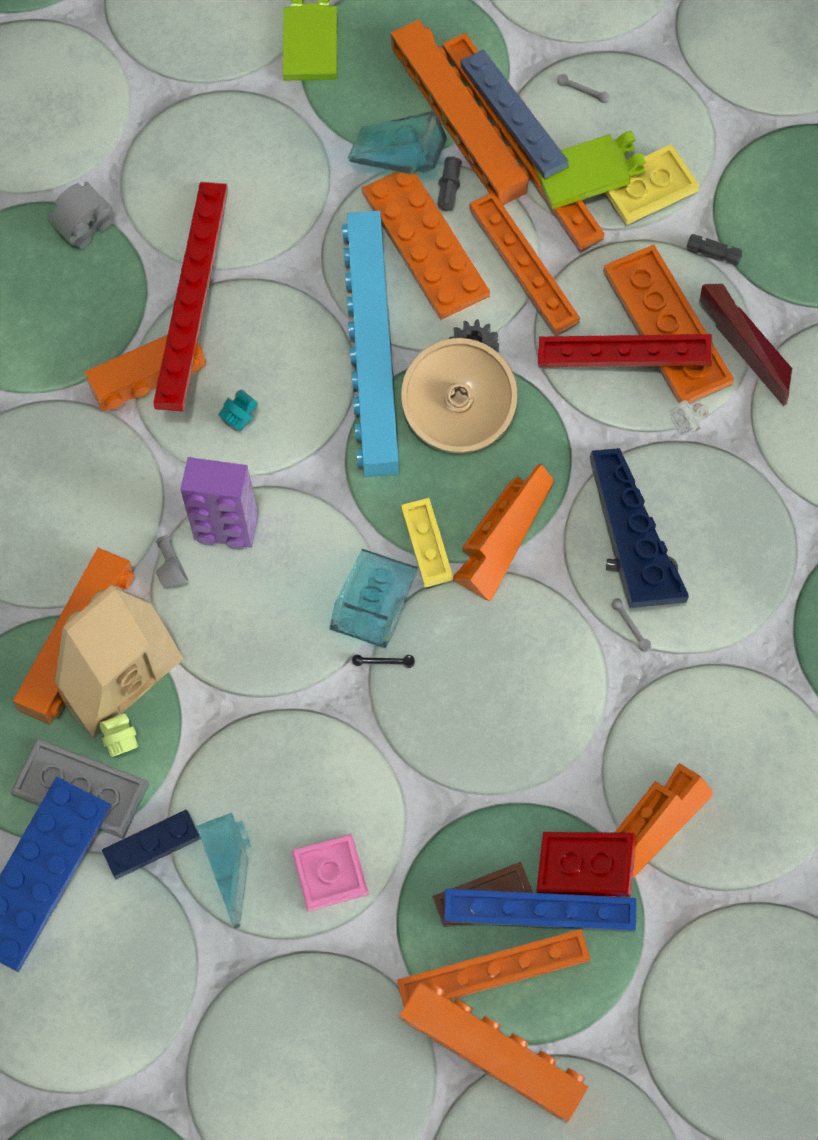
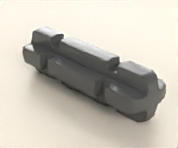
M691 234L687 243L688 250L697 253L700 250L703 255L721 261L727 259L728 263L738 265L742 257L741 249L733 246L730 249L727 248V244L708 238L702 240V236Z

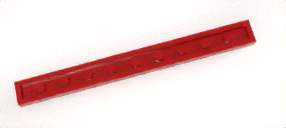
M200 182L153 401L154 409L184 411L228 194L227 184Z

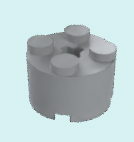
M84 182L85 186L76 183L66 189L54 202L57 205L54 213L49 210L47 215L48 222L72 246H77L79 249L87 247L92 240L91 236L97 231L104 232L112 224V220L109 218L112 212L111 205L88 182Z

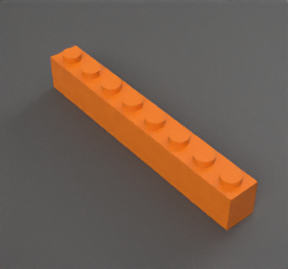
M418 19L391 32V48L488 193L494 191L503 205L527 194V183L529 181L527 170L524 166L518 165L512 148L509 145L505 146L499 129L495 125L492 126L490 124L484 107L477 105L471 88L464 86L455 66L451 67L444 49L441 46L438 47L434 42L431 30L428 27L425 28Z

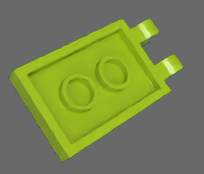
M291 0L292 7H284L283 81L337 80V6H330V0H318V3H303V0Z
M632 131L624 132L615 140L608 134L562 149V153L568 159V168L546 179L542 177L532 163L551 209L553 210L629 185L630 176L644 173L645 168L643 165L646 164L642 153L635 154L628 160H626L624 153L635 150L633 142L636 140Z

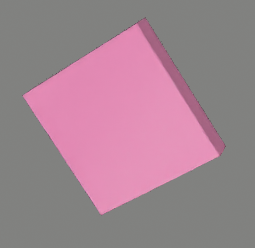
M352 834L292 850L308 912L368 895Z

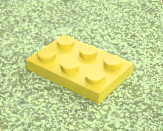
M672 144L644 156L646 164L643 165L645 172L630 176L629 185L604 192L626 225L699 191L698 182Z

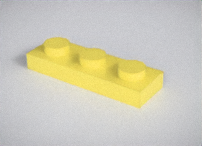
M430 498L401 505V511L424 588L453 581V574Z

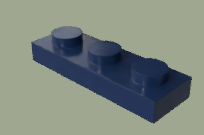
M186 809L101 850L115 880L200 840V836Z

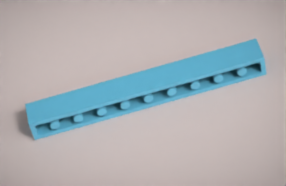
M380 211L347 213V224H342L343 241H349V248H344L345 265H350L351 271L345 273L346 290L352 289V297H347L348 314H353L354 322H348L349 339H355V347H350L351 364H357V372H352L353 389H358L359 397L353 398L354 415H360V423H355L356 441L362 440V449H357L358 467H364V477L399 475Z

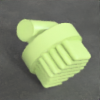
M126 714L100 722V729L105 736L101 739L104 747L107 746L111 757L138 747L135 735H137L134 726H129V719Z

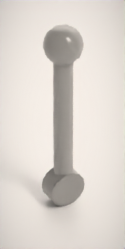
M561 74L557 78V83L560 86L569 85L598 97L601 102L609 100L607 92L600 93L568 80V76L565 74Z
M619 598L614 599L611 605L615 610L619 611L639 641V649L642 652L649 651L651 642L643 638L623 608V601Z

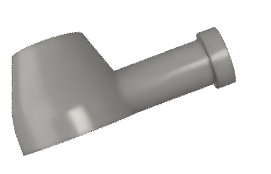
M164 535L159 537L156 543L165 559V562L156 571L160 583L164 588L181 586L188 583L187 575L172 547L170 536Z

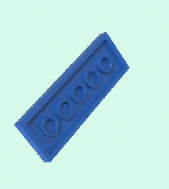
M57 776L0 874V963L18 973L112 807L110 803Z

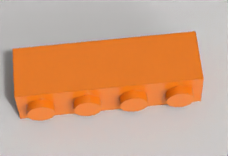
M167 335L84 371L88 385L102 412L108 409H116L124 402L135 397H143L157 387ZM198 342L191 374L198 372L202 367L206 366L204 353Z

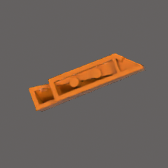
M542 464L536 465L526 480L523 481L517 477L508 483L462 546V549L470 557L455 573L453 580L487 601L493 599L554 482V479Z

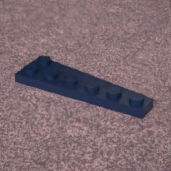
M620 448L592 450L590 461L629 608L686 603L689 594L676 566L670 562L667 555L668 549L664 541L660 540L655 530L656 524L653 517H649L645 509L644 498L635 485V479Z

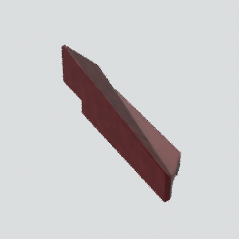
M723 284L702 285L699 301L717 321L716 328L778 401L785 406L789 398L792 367L744 311L737 307Z

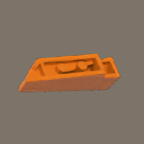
M680 763L676 766L665 786L656 781L652 784L615 831L635 833L637 836L633 878L713 796L712 789L704 779Z

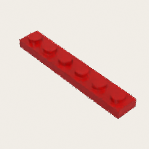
M712 334L540 336L538 366L712 365L713 338Z

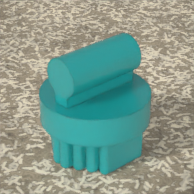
M238 390L234 400L229 397L223 403L224 407L218 415L235 429L242 431L245 425L249 424L254 418L250 412L257 408L258 403L244 390Z

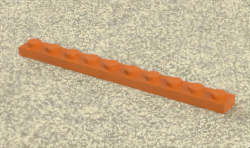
M467 33L443 43L442 48L448 59L457 68L465 84L471 88L474 97L484 107L487 116L493 125L499 129L502 138L512 148L515 157L521 166L525 167L530 179L549 205L532 162L461 69L460 61L479 52ZM582 200L552 210L579 251L604 239L603 230Z

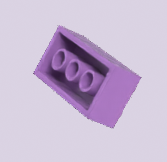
M187 457L180 490L194 540L205 545H213L214 543L226 544L233 549L252 548L258 512L248 465Z

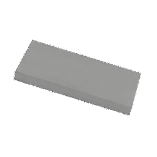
M37 738L10 793L14 797L40 806L57 776L110 803L112 807L99 830L124 839L146 793L149 782Z

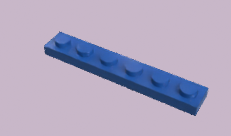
M445 889L444 922L634 932L636 930V898Z

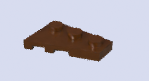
M521 862L452 888L533 893ZM445 891L432 896L443 927L487 925L444 922Z

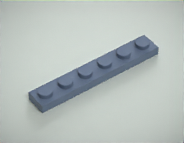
M483 49L461 60L460 65L463 72L542 177L546 179L568 168V159Z

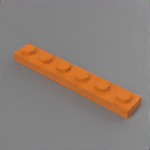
M494 191L469 203V210L554 335L580 323V316Z
M582 929L397 979V985L403 1007L407 1004L419 982L425 986L428 982L437 985L445 991L443 997L451 1001L588 963L591 958Z

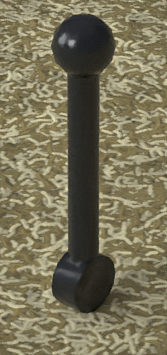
M357 654L352 657V663L355 666H360L362 663L403 664L406 668H412L415 664V659L412 655H406L404 658H366Z

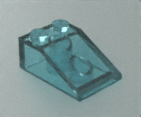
M436 111L369 125L361 128L348 159L353 163L407 174L427 173L435 169L447 136Z
M362 549L335 601L329 629L387 648L418 567Z
M229 813L196 827L232 925L236 929L241 924L248 867L246 849L250 848L251 845L242 820L235 822L233 814Z

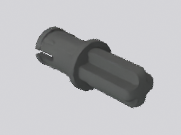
M453 156L445 158L443 174L438 181L440 191L437 205L442 210L454 207L456 190L460 187L458 179L462 161Z

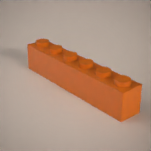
M99 547L97 548L13 699L19 712L51 725L54 717L60 716L65 704L54 682L62 628L74 612H81L90 604L92 597L97 592L106 590L111 585L122 590L128 589L131 586L134 573L129 560Z
M419 982L399 1015L401 1021L565 1123L569 1122L588 1089V1086L583 1083L585 1078L570 1068L564 1072L554 1066L557 1061L550 1055L539 1051L538 1055L526 1048L529 1043L513 1033L510 1037L498 1031L501 1026L486 1016L480 1020L471 1014L473 1009L459 999H456L453 1003L443 997L445 991L437 985L428 982L425 986Z

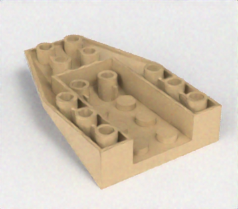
M111 585L106 590L97 592L92 597L89 605L81 612H74L67 619L66 625L62 628L54 683L69 714L94 739L102 732L100 722L121 715L184 658L153 605L148 600Z

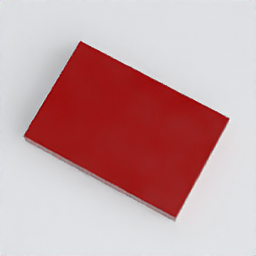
M543 832L536 892L543 894L631 897L637 836L635 833Z

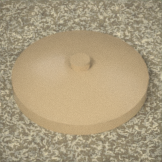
M466 338L442 340L420 352L409 365L401 389L402 410L411 430L428 446L450 454L477 452L496 442L512 422L517 405L516 381L508 363L497 351L488 345Z

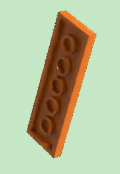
M411 165L362 187L363 196L373 211H380L382 227L440 320L490 297L489 288Z
M654 244L604 265L603 272L640 335L707 334ZM713 343L712 365L658 366L681 406L733 385L734 381L733 376Z

